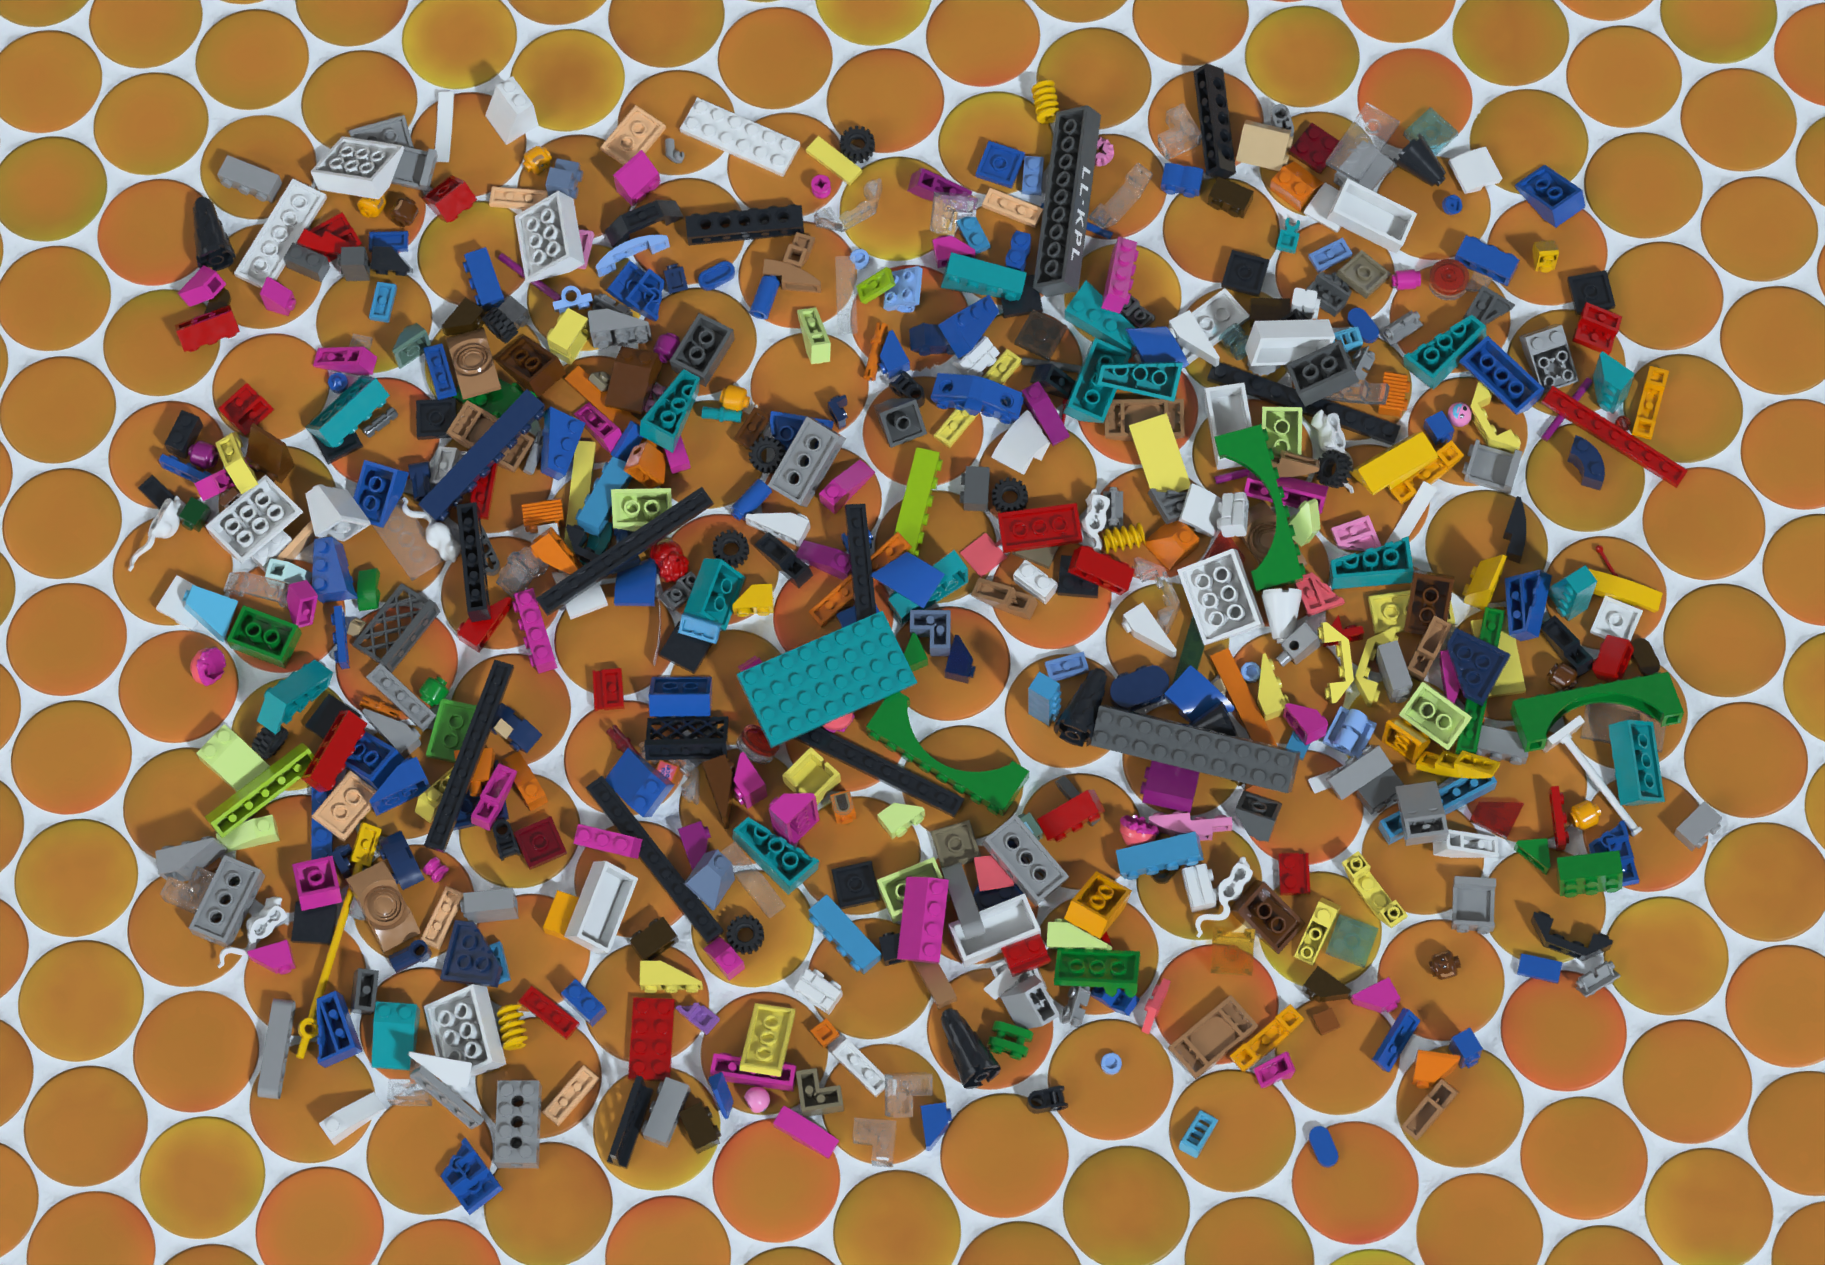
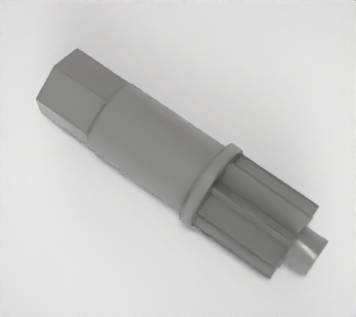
M542 431L537 432L535 441L531 445L532 448L523 472L533 475L540 460L543 448Z

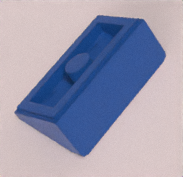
M720 1072L708 1077V1081L723 1118L728 1119L733 1105V1098L725 1077Z

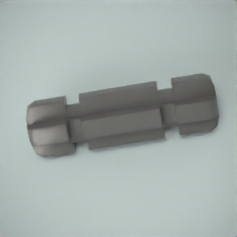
M390 407L386 410L385 414L382 413L374 419L371 425L368 424L363 428L364 434L368 438L372 437L375 431L378 432L389 424L390 420L398 417L397 411Z

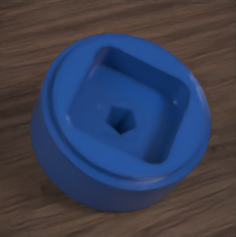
M1456 195L1447 196L1443 199L1442 208L1446 214L1455 215L1461 211L1462 201Z
M334 373L328 379L329 388L334 393H342L348 388L347 377L342 373Z

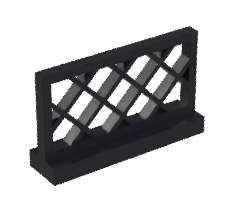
M729 717L648 718L646 740L644 743L646 760L713 759L724 754L727 757ZM695 724L703 725L699 729L693 727ZM715 724H724L718 729L714 727ZM652 725H661L662 727L656 730ZM674 725H682V727L677 730L673 728ZM707 729L712 731V733L708 736L703 734V732ZM668 730L671 734L666 737L662 733ZM686 730H689V731L692 732V733L689 734L688 736H685L684 734H682V733L685 732Z
M637 1075L633 1083L607 1159V1163L625 1169L628 1168L654 1092L652 1088L646 1087L641 1076Z

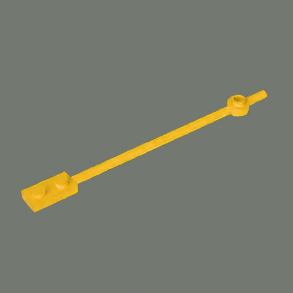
M364 822L361 823L349 862L355 864L352 876L361 872L363 867L369 868L371 866L382 829ZM349 886L308 1018L303 1019L298 1024L297 1030L302 1037L296 1054V1058L304 1059L309 1040L318 1035L316 1020L317 998L324 995L350 911L349 908L354 895ZM306 1025L310 1027L309 1033L305 1031Z

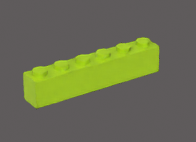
M916 447L894 533L895 535L899 532L912 546L907 552L917 558L920 555V550H917L918 545L923 543L925 532H922L923 525L927 526L929 514H927V509L932 507L934 496L931 495L932 490L936 489L938 484L936 474L937 471H941L943 460L940 459V452Z
M300 743L205 816L206 820L221 838L225 837L302 778L314 757L313 753L304 743Z

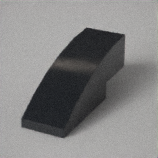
M1519 496L1516 497L1503 539L1510 541L1506 552V559L1516 563L1521 561L1526 541V516L1522 499Z
M767 532L754 544L756 549L798 588L813 576L809 566L796 557L790 548L771 533Z
M1556 616L1541 624L1540 630L1563 662L1577 671L1578 678L1592 669L1593 657L1580 645V640Z

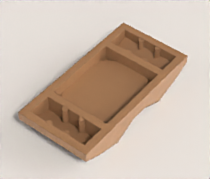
M484 328L446 338L463 400L501 389Z
M1164 399L1112 400L1105 418V438L1133 441L1129 425L1167 413L1175 439L1184 438V399H1175L1174 402Z
M467 400L446 434L464 447L471 449L499 418ZM521 434L517 439L518 443L511 450L508 448L504 452L505 456L498 463V466L515 473L535 441L534 438L527 434Z
M1264 501L1248 509L1247 535L1240 536L1259 565L1266 557L1272 545L1276 530V514ZM1300 551L1301 555L1297 556L1299 564L1303 563L1305 567L1307 562Z
M383 861L346 879L383 952L420 934L411 910L404 901L395 879Z
M1230 995L1172 1043L1168 1049L1194 1079H1197L1211 1069L1232 1049L1240 1045L1258 1028V1025Z

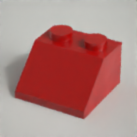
M450 175L423 196L422 200L440 220L448 223L456 220L458 214L463 210L470 209L477 198L465 181Z

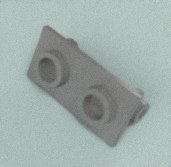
M606 294L594 296L593 310L607 308L629 316L633 315L630 308L620 303L614 306L616 301Z
M1411 310L1379 332L1389 345L1392 346L1422 327L1423 324L1419 321V313L1417 311L1412 312Z
M1369 346L1358 349L1353 356V366L1359 379L1358 383L1352 385L1355 388L1362 386L1368 374L1362 368L1369 371L1375 361V353L1368 351Z
M1110 487L1109 491H1103V496L1110 500L1109 508L1106 511L1107 520L1104 529H1113V527L1121 529V526H1123V491H1117V487Z
M1605 961L1594 968L1597 975L1594 976L1593 972L1589 971L1583 976L1578 977V981H1576L1577 987L1575 988L1585 997H1588L1621 976L1614 970L1615 966L1612 961Z
M1071 986L1068 992V1004L1062 1012V1024L1071 1022V1025L1074 1027H1079V1024H1082L1086 1010L1079 1006H1087L1091 995L1090 987Z

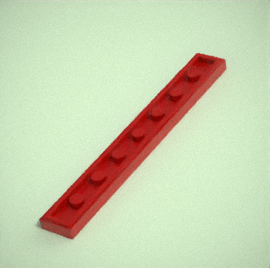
M1553 385L1541 402L1546 407L1676 488L1688 472L1681 465Z

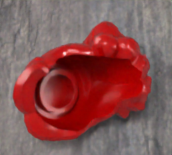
M664 538L650 547V558L656 562L660 569L659 576L664 578L665 582H675L688 572L689 560L684 556L681 546L672 539Z

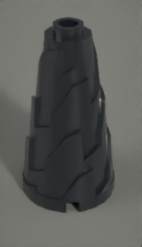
M207 197L197 198L193 207L197 265L199 268L203 265L212 267L214 271L225 269L234 263L233 258L236 259L235 251L224 231L222 222L218 218L214 203Z
M1095 668L1089 672L1084 682L1069 701L1064 712L1056 721L1054 732L1057 734L1059 731L1061 733L1059 738L1065 742L1080 747L1083 746L1084 742H1087V746L1091 744L1099 706L1102 703L1107 682L1104 670Z
M953 1008L945 1010L942 1013L941 1024L963 1087L966 1089L980 1087L983 1085L981 1081L984 1079L990 1082L1001 1070L999 1063L958 1010H953Z

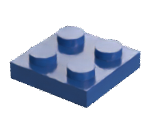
M988 141L975 177L1012 189L1024 160L1025 152Z

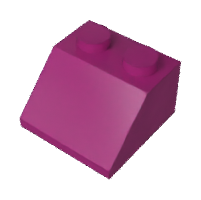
M642 150L613 175L617 192L632 206L642 202L646 194L651 190H655L660 184L659 172Z
M740 753L734 777L735 788L733 790L740 805L744 804L748 809L768 795L764 781L745 753Z
M333 856L292 864L302 911L342 902Z

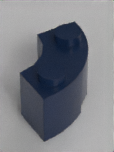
M922 323L909 329L911 351L919 353L920 356L945 353L955 355L940 330L939 324Z
M1575 435L1567 462L1575 465L1580 471L1582 477L1581 485L1600 491L1605 476L1602 457L1589 441Z
M501 703L490 732L497 735L494 727L502 718L514 729L507 738L510 742L509 746L517 752L520 750L528 753L542 734L526 719L522 720L514 715L515 711Z
M401 830L379 840L382 848L378 850L383 860L388 859L394 872L391 874L396 884H400L402 890L425 880Z

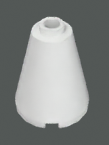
M1282 588L1263 590L1262 592L1272 638L1277 640L1278 644H1282L1295 632L1302 597V590L1288 588L1289 590H1282Z

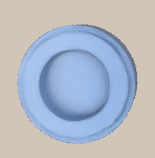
M863 249L854 250L850 254L851 266L859 270L866 268L869 264L868 253Z
M1254 662L1245 663L1241 668V674L1245 682L1254 683L1259 680L1261 672L1259 665Z
M1107 1053L1102 1057L1101 1068L1106 1074L1114 1075L1120 1071L1122 1061L1117 1054Z

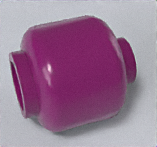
M668 332L658 337L653 352L658 353L661 362L667 363L671 360L681 343L680 338Z
M198 441L195 445L192 444L188 450L190 462L203 469L214 467L219 459L217 448L204 441Z

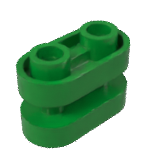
M994 1021L992 1031L997 1034L996 1037H989L987 1046L990 1047L989 1050L996 1054H1001L1002 1052L1010 1054L1009 1057L1016 1060L1026 1058L1029 1049L1024 1046V1042H1031L1034 1033L1025 1028L1001 1021ZM1004 1037L1017 1039L1016 1043L1005 1040Z

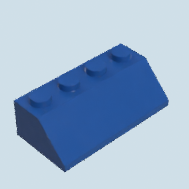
M1486 336L1459 361L1516 415L1528 411L1542 398L1545 388L1489 336Z

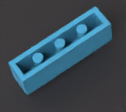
M612 456L609 463L606 462L603 466V474L595 480L594 490L591 494L588 493L583 509H579L576 514L577 525L582 527L585 532L600 537L612 515L611 489H627L633 478L624 471L627 462Z
M1038 672L1028 688V714L1050 726L1052 721L1056 722L1061 714V711H1059L1061 708L1060 683Z
M1196 832L1116 850L1120 874L1124 879L1127 878L1128 880L1137 879L1139 875L1143 874L1154 875L1164 869L1175 870L1185 864L1188 866L1196 865L1199 863L1198 861L1204 860L1200 838Z
M827 894L808 910L809 921L816 928L819 926L824 931L822 935L828 942L833 941L837 945L836 950L842 957L847 956L851 961L849 964L856 972L860 970L864 975L882 959L881 952Z

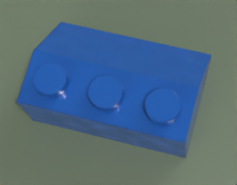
M712 677L651 678L649 689L650 716L664 718L666 716L706 717L711 715Z

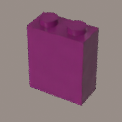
M1152 761L1151 766L1146 767L1144 779H1147V781L1142 782L1140 794H1144L1142 803L1191 813L1200 772Z

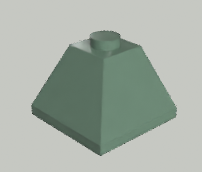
M417 323L404 328L392 350L399 369L424 353L423 348L431 346L427 331Z

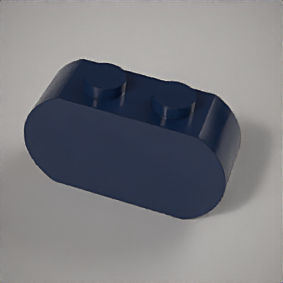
M1144 665L1130 674L1125 672L1118 675L1110 688L1112 706L1136 711L1165 700L1164 693L1169 689L1168 674L1159 666L1151 665L1147 667V665Z

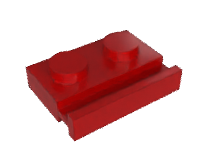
M622 668L603 669L601 671L592 670L595 711L625 709Z
M1279 853L1280 895H1310L1309 854Z
M1040 934L1001 948L1012 977L1051 963Z

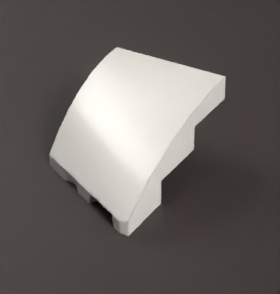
M1028 410L1013 423L991 456L993 459L1023 475L1026 473L1033 457L1041 461L1050 445L1049 440L1042 433L1041 427L1034 420L1033 414Z
M552 572L556 584L570 575ZM599 582L565 604L570 620L608 606Z

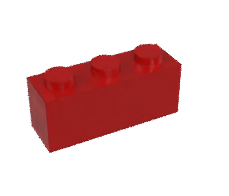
M230 305L175 325L184 352L196 351L200 346L215 344L219 339L225 337L232 338L240 332Z
M1080 546L1074 550L1068 572L1118 595H1122L1129 590L1135 569L1129 567V564L1111 559L1112 557L1108 554H1100L1094 551L1090 546Z
M1086 790L1041 816L1037 821L1048 841L1060 842L1067 838V833L1071 831L1074 833L1084 828V823L1088 821L1092 823L1100 819V814L1104 813L1105 809L1095 790Z

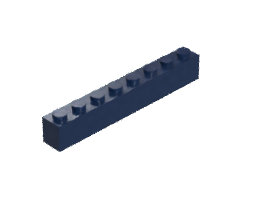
M526 389L418 504L420 509L435 522L446 520L450 515L449 511L454 506L457 507L456 505L462 503L464 500L463 496L467 492L471 493L476 488V482L481 477L485 478L490 473V467L494 463L498 464L504 458V452L508 448L511 450L518 443L517 439L520 435L527 434L532 427L531 424L543 417L545 414L544 410L546 409L545 405Z

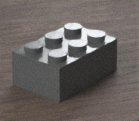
M699 313L670 360L671 369L679 374L683 369L700 377V384L706 387L735 340L733 329Z
M1341 339L1286 364L1297 394L1305 406L1359 382L1348 351Z

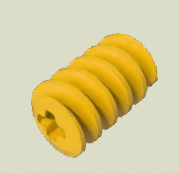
M1052 80L1040 81L1031 88L1037 121L1041 124L1054 123L1056 112H1060V109L1057 108L1059 103L1056 101V89L1053 87L1055 83Z
M1140 522L1136 524V529L1132 524H1129L1128 530L1123 525L1120 532L1117 527H1113L1112 533L1109 528L1105 529V534L1102 533L1106 554H1109L1110 548L1116 553L1118 546H1120L1122 551H1125V545H1128L1130 550L1133 548V543L1138 548H1140L1141 542L1146 545L1143 527Z
M509 1004L498 1008L497 1017L500 1018L498 1024L502 1026L500 1033L503 1034L501 1039L505 1042L503 1044L505 1050H516L526 1046V1044H523V1041H526L528 1036H522L521 1034L527 1030L526 1028H520L521 1025L525 1024V1021L518 1020V1018L523 1016V1012H517L518 1009L522 1008L520 1004Z

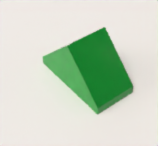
M912 633L904 656L913 672L927 666L928 658L917 634Z
M1548 839L1518 840L1514 850L1546 875L1551 867Z

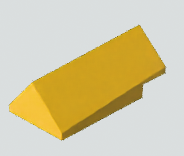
M1416 432L1353 468V472L1350 471V474L1372 495H1375L1385 487H1388L1390 490L1436 460L1438 454L1424 432Z

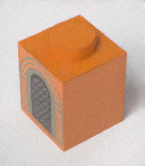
M850 790L830 795L836 823L848 824L853 819H856Z

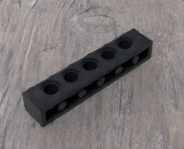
M1206 63L1193 71L1206 175L1216 179L1218 176L1227 179L1236 174L1224 72L1222 68Z
M790 204L786 207L770 206L766 209L750 208L746 211L731 210L725 213L711 212L704 215L695 213L685 216L688 246L794 236L796 232L804 234L802 205ZM781 218H787V219H788V220L785 221V222L779 221ZM762 220H768L765 224L760 223ZM742 222H749L746 226L741 225ZM723 224H729L728 227H721ZM703 226H710L709 229H702Z
M476 502L456 505L467 613L471 622L491 619L480 511Z

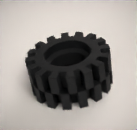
M851 126L849 131L845 130L843 132L844 135L840 137V149L845 157L857 164V160L863 163V159L868 161L869 156H873L875 140L873 134H870L869 129L865 131L863 126H861V129L858 126L852 129ZM860 139L864 141L865 146L860 150H854L850 147V143L853 140Z
M493 307L483 316V321L488 326V329L505 344L518 334L514 323L497 307Z
M765 436V438L760 437L758 438L759 441L755 440L753 442L755 445L750 447L752 451L749 452L751 457L749 460L757 470L766 474H773L787 451L779 440ZM766 448H772L775 452V457L771 462L766 463L761 458L762 451Z
M1328 450L1326 453H1323V458L1319 457L1318 459L1320 460L1319 471L1315 472V474H1318L1317 480H1320L1319 483L1333 488L1343 487V483H1348L1347 477L1351 478L1352 476L1349 472H1353V468L1350 467L1353 465L1352 461H1349L1350 457L1347 454L1334 450ZM1336 463L1335 473L1332 475V468Z
M1008 477L1006 481H1003V479L999 480V484L996 483L995 489L993 488L992 490L993 506L1000 513L1019 511L1026 508L1028 491L1025 484L1022 485L1020 480L1017 482L1016 478L1009 480ZM1006 491H1014L1017 494L1018 498L1014 503H1006L1002 499Z
M727 530L725 534L724 531L721 532V536L717 535L715 537L716 541H713L714 558L722 559L731 567L735 566V568H738V564L742 566L744 560L747 561L749 555V545L746 537H743L741 532L738 534L737 530H734L733 533L730 530ZM728 543H735L739 550L735 555L729 556L724 553V546Z
M280 726V731L274 734L266 727H263L261 732L257 733V737L254 738L251 748L264 759L271 758L272 755L277 753V750L281 749L280 746L284 745V740L288 737V731L283 726Z
M742 915L743 917L741 918L737 916L736 920L732 919L731 925L727 927L728 943L737 953L741 952V954L745 955L748 952V954H752V951H758V947L763 945V926L757 918L754 919L751 915L749 917ZM750 928L754 933L753 938L747 942L739 940L737 935L740 929Z

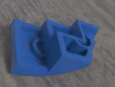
M648 558L636 567L617 573L614 594L615 606H655L658 566L653 559Z

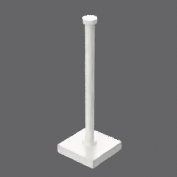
M1579 715L1547 738L1545 748L1542 750L1544 753H1547L1559 743L1565 744L1621 819L1625 821V824L1632 832L1630 834L1634 837L1643 829L1636 825L1571 739V735L1585 722Z

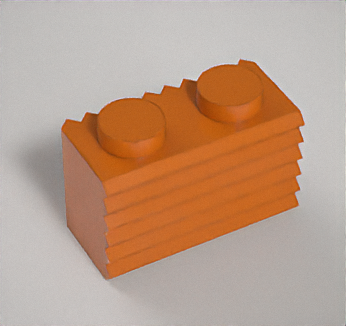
M1384 371L1378 414L1401 417L1402 412L1407 411L1408 399H1405V393H1409L1411 381H1407V374Z
M561 498L522 504L526 532L538 533L537 526L557 523L559 529H561V526H565Z

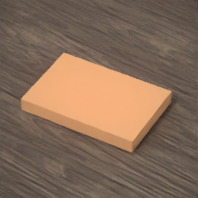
M635 105L602 144L600 149L622 165H625L640 150L646 153L664 132L666 125Z
M349 771L315 811L312 818L345 842L372 809L369 800L377 790L352 771Z

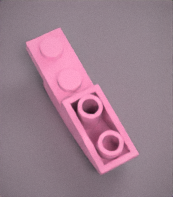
M1176 811L1169 815L1155 813L1149 816L1148 822L1150 825L1157 826L1159 832L1173 837L1175 834L1196 832L1200 841L1212 840L1213 832L1232 831L1233 825L1232 817H1227L1226 815H1218L1214 819L1197 817L1191 820L1190 813Z

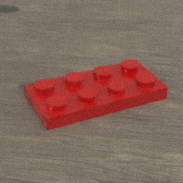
M1077 503L998 513L1003 553L1083 542Z
M633 997L629 1080H635L637 1075L643 1077L644 1081H664L666 1077L671 1078L675 999Z

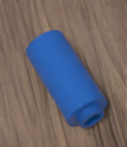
M762 276L749 312L752 316L763 320L768 319L780 285L776 276Z
M757 479L731 506V514L738 521L741 519L745 521L746 515L752 514L772 493V490L765 482Z

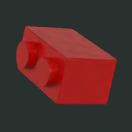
M1611 635L1606 636L1605 641L1600 645L1598 658L1594 660L1592 665L1597 679L1609 682L1622 680L1634 651L1630 640Z

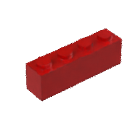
M350 710L340 711L301 779L318 792L331 790L336 784V777L344 770L347 758L354 753L355 744L363 737L364 729L368 723Z

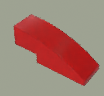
M306 229L303 230L297 242L298 245L329 256L341 254V247H356L327 231L320 237Z

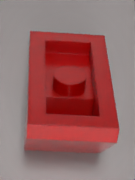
M1339 615L1336 617L1331 626L1349 639V642L1363 640L1364 631L1362 626L1350 625L1342 629ZM1338 641L1322 643L1323 647L1339 644Z

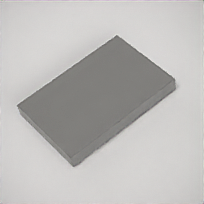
M405 115L349 130L351 138L391 143L392 140L397 145L414 148Z

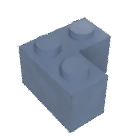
M557 158L555 167H550L545 184L548 196L560 191L573 199H577L579 191L577 185L583 178V170L580 168V163Z
M910 610V636L912 633H915L918 637H930V656H951V610Z

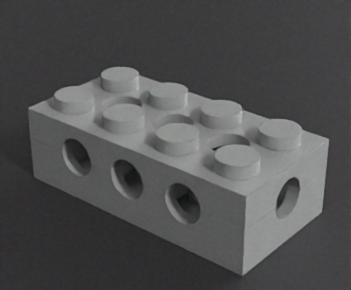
M806 417L767 486L798 505L807 507L846 438L819 421ZM819 441V446L815 449V443ZM809 458V464L805 466V460ZM799 475V481L795 483V477Z
M1016 814L984 839L982 843L1035 907L1069 878L1067 873ZM1014 841L1017 848H1010L1007 842ZM1021 857H1028L1030 864H1024L1021 861ZM1040 872L1044 879H1036L1034 873Z
M224 855L189 926L192 934L224 948L231 947L264 881L265 875L262 870ZM239 881L237 886H232L235 882ZM226 900H231L228 904L223 905ZM222 918L220 922L214 923L216 919Z
M497 1081L494 1163L497 1168H539L542 1085L540 1081ZM517 1101H524L522 1106H514ZM516 1122H523V1124L520 1127H513ZM516 1142H522L519 1148H513Z

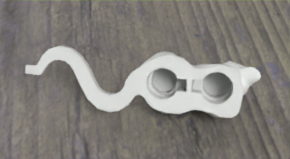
M1322 409L1319 410L1312 418L1311 425L1318 431L1321 449L1325 453L1328 450H1334L1347 454L1350 457L1349 461H1352L1350 454L1345 451L1346 440L1341 430L1338 414L1331 413L1326 415ZM1343 483L1351 494L1354 493V489L1349 483Z
M1093 489L1085 500L1088 508L1085 518L1081 521V528L1095 540L1093 549L1098 552L1103 546L1102 539L1098 533L1105 527L1107 520L1106 511L1109 508L1110 500L1103 495H1099L1097 489Z
M175 496L174 501L168 498L162 504L159 513L150 525L146 544L139 548L130 560V567L128 568L130 572L134 568V563L138 557L153 546L155 538L167 539L177 532L180 524L179 515L186 506L178 496Z
M403 497L404 504L402 510L407 516L424 518L429 522L425 534L427 543L439 551L443 560L455 562L461 552V546L453 537L450 529L441 522H435L425 512L411 511L407 507L408 499Z
M1245 857L1239 859L1236 865L1233 866L1230 876L1218 885L1217 891L1219 901L1224 907L1223 912L1219 915L1204 914L1196 919L1195 925L1198 930V938L1202 935L1200 928L1202 921L1226 919L1230 914L1228 902L1238 900L1241 897L1243 886L1249 882L1253 874Z
M281 897L266 898L264 908L247 920L246 928L249 945L246 948L226 947L221 950L219 954L220 963L217 965L219 969L224 965V957L228 953L242 956L248 955L247 951L256 948V940L258 938L263 939L272 933L277 924L287 918L286 912L281 908Z

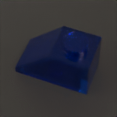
M955 635L944 671L945 678L968 684L969 679L974 678L976 666H973V658L960 636Z

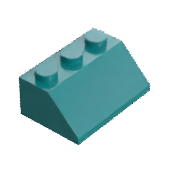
M1602 351L1593 374L1596 400L1604 411L1614 414L1627 398L1635 373Z
M704 558L684 613L721 623L720 630L726 631L733 613L732 604L738 599L746 577L722 559Z

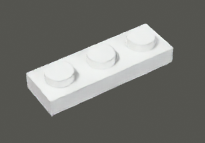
M848 1039L844 1040L832 1052V1055L875 1098L891 1084V1081Z

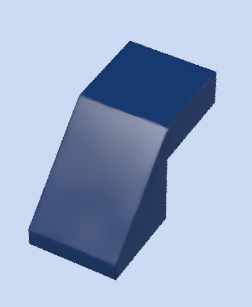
M1094 987L1090 995L1115 1012L1126 1016L1131 1014L1140 1000L1136 995L1129 998L1125 991H1122L1120 988L1117 989V994L1113 997L1106 994L1104 987Z

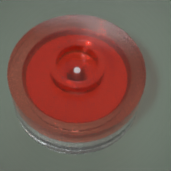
M1444 259L1433 265L1429 275V288L1436 297L1442 300H1455L1463 296L1467 291L1469 272L1463 263L1454 259Z
M753 724L745 726L736 740L740 752H744L748 759L759 764L770 763L780 748V745L771 748L761 727Z

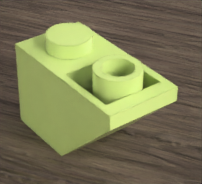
M1315 498L1310 501L1305 500L1298 507L1300 511L1297 515L1294 514L1288 520V524H1292L1295 531V536L1292 539L1301 547L1309 543L1321 529L1318 500Z
M893 803L877 814V817L882 827L894 839L896 836L898 838L903 836L910 826L920 824L924 820L925 810L920 806Z

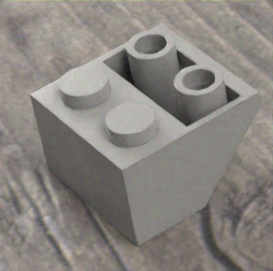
M1036 975L1031 976L1000 995L1015 1026L1025 1029L1042 1027L1060 1016L1044 984Z

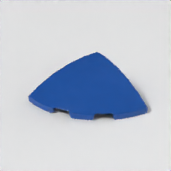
M771 411V434L785 446L784 449L787 451L808 416ZM813 418L830 429L833 428L834 421ZM816 441L815 449L818 448L819 441ZM809 458L805 460V466L809 464Z

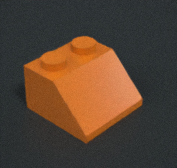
M1294 161L1283 166L1271 179L1270 190L1301 212L1324 183Z

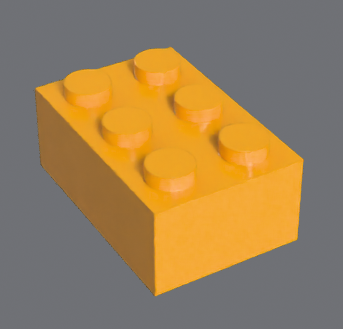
M1096 871L1071 900L1064 919L1100 939L1125 909L1132 890Z

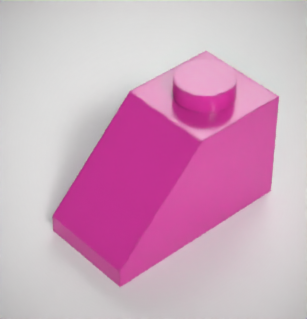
M943 235L932 239L938 268L946 267L951 252L976 259L975 249L953 236Z
M266 278L260 292L266 310L288 316L296 305L293 292L274 279Z
M307 580L289 584L286 598L292 623L298 625L299 628L313 624L318 595Z
M1291 703L1285 704L1283 717L1305 746L1326 736L1327 719L1323 715L1321 716L1316 709Z
M720 936L704 948L707 955L729 981L745 969L743 960Z
M288 940L247 951L248 956L253 962L276 974H287L292 971L291 969L296 968Z
M1388 977L1352 995L1351 1002L1354 1005L1379 1013L1384 1011L1389 1013L1398 1008L1401 998Z

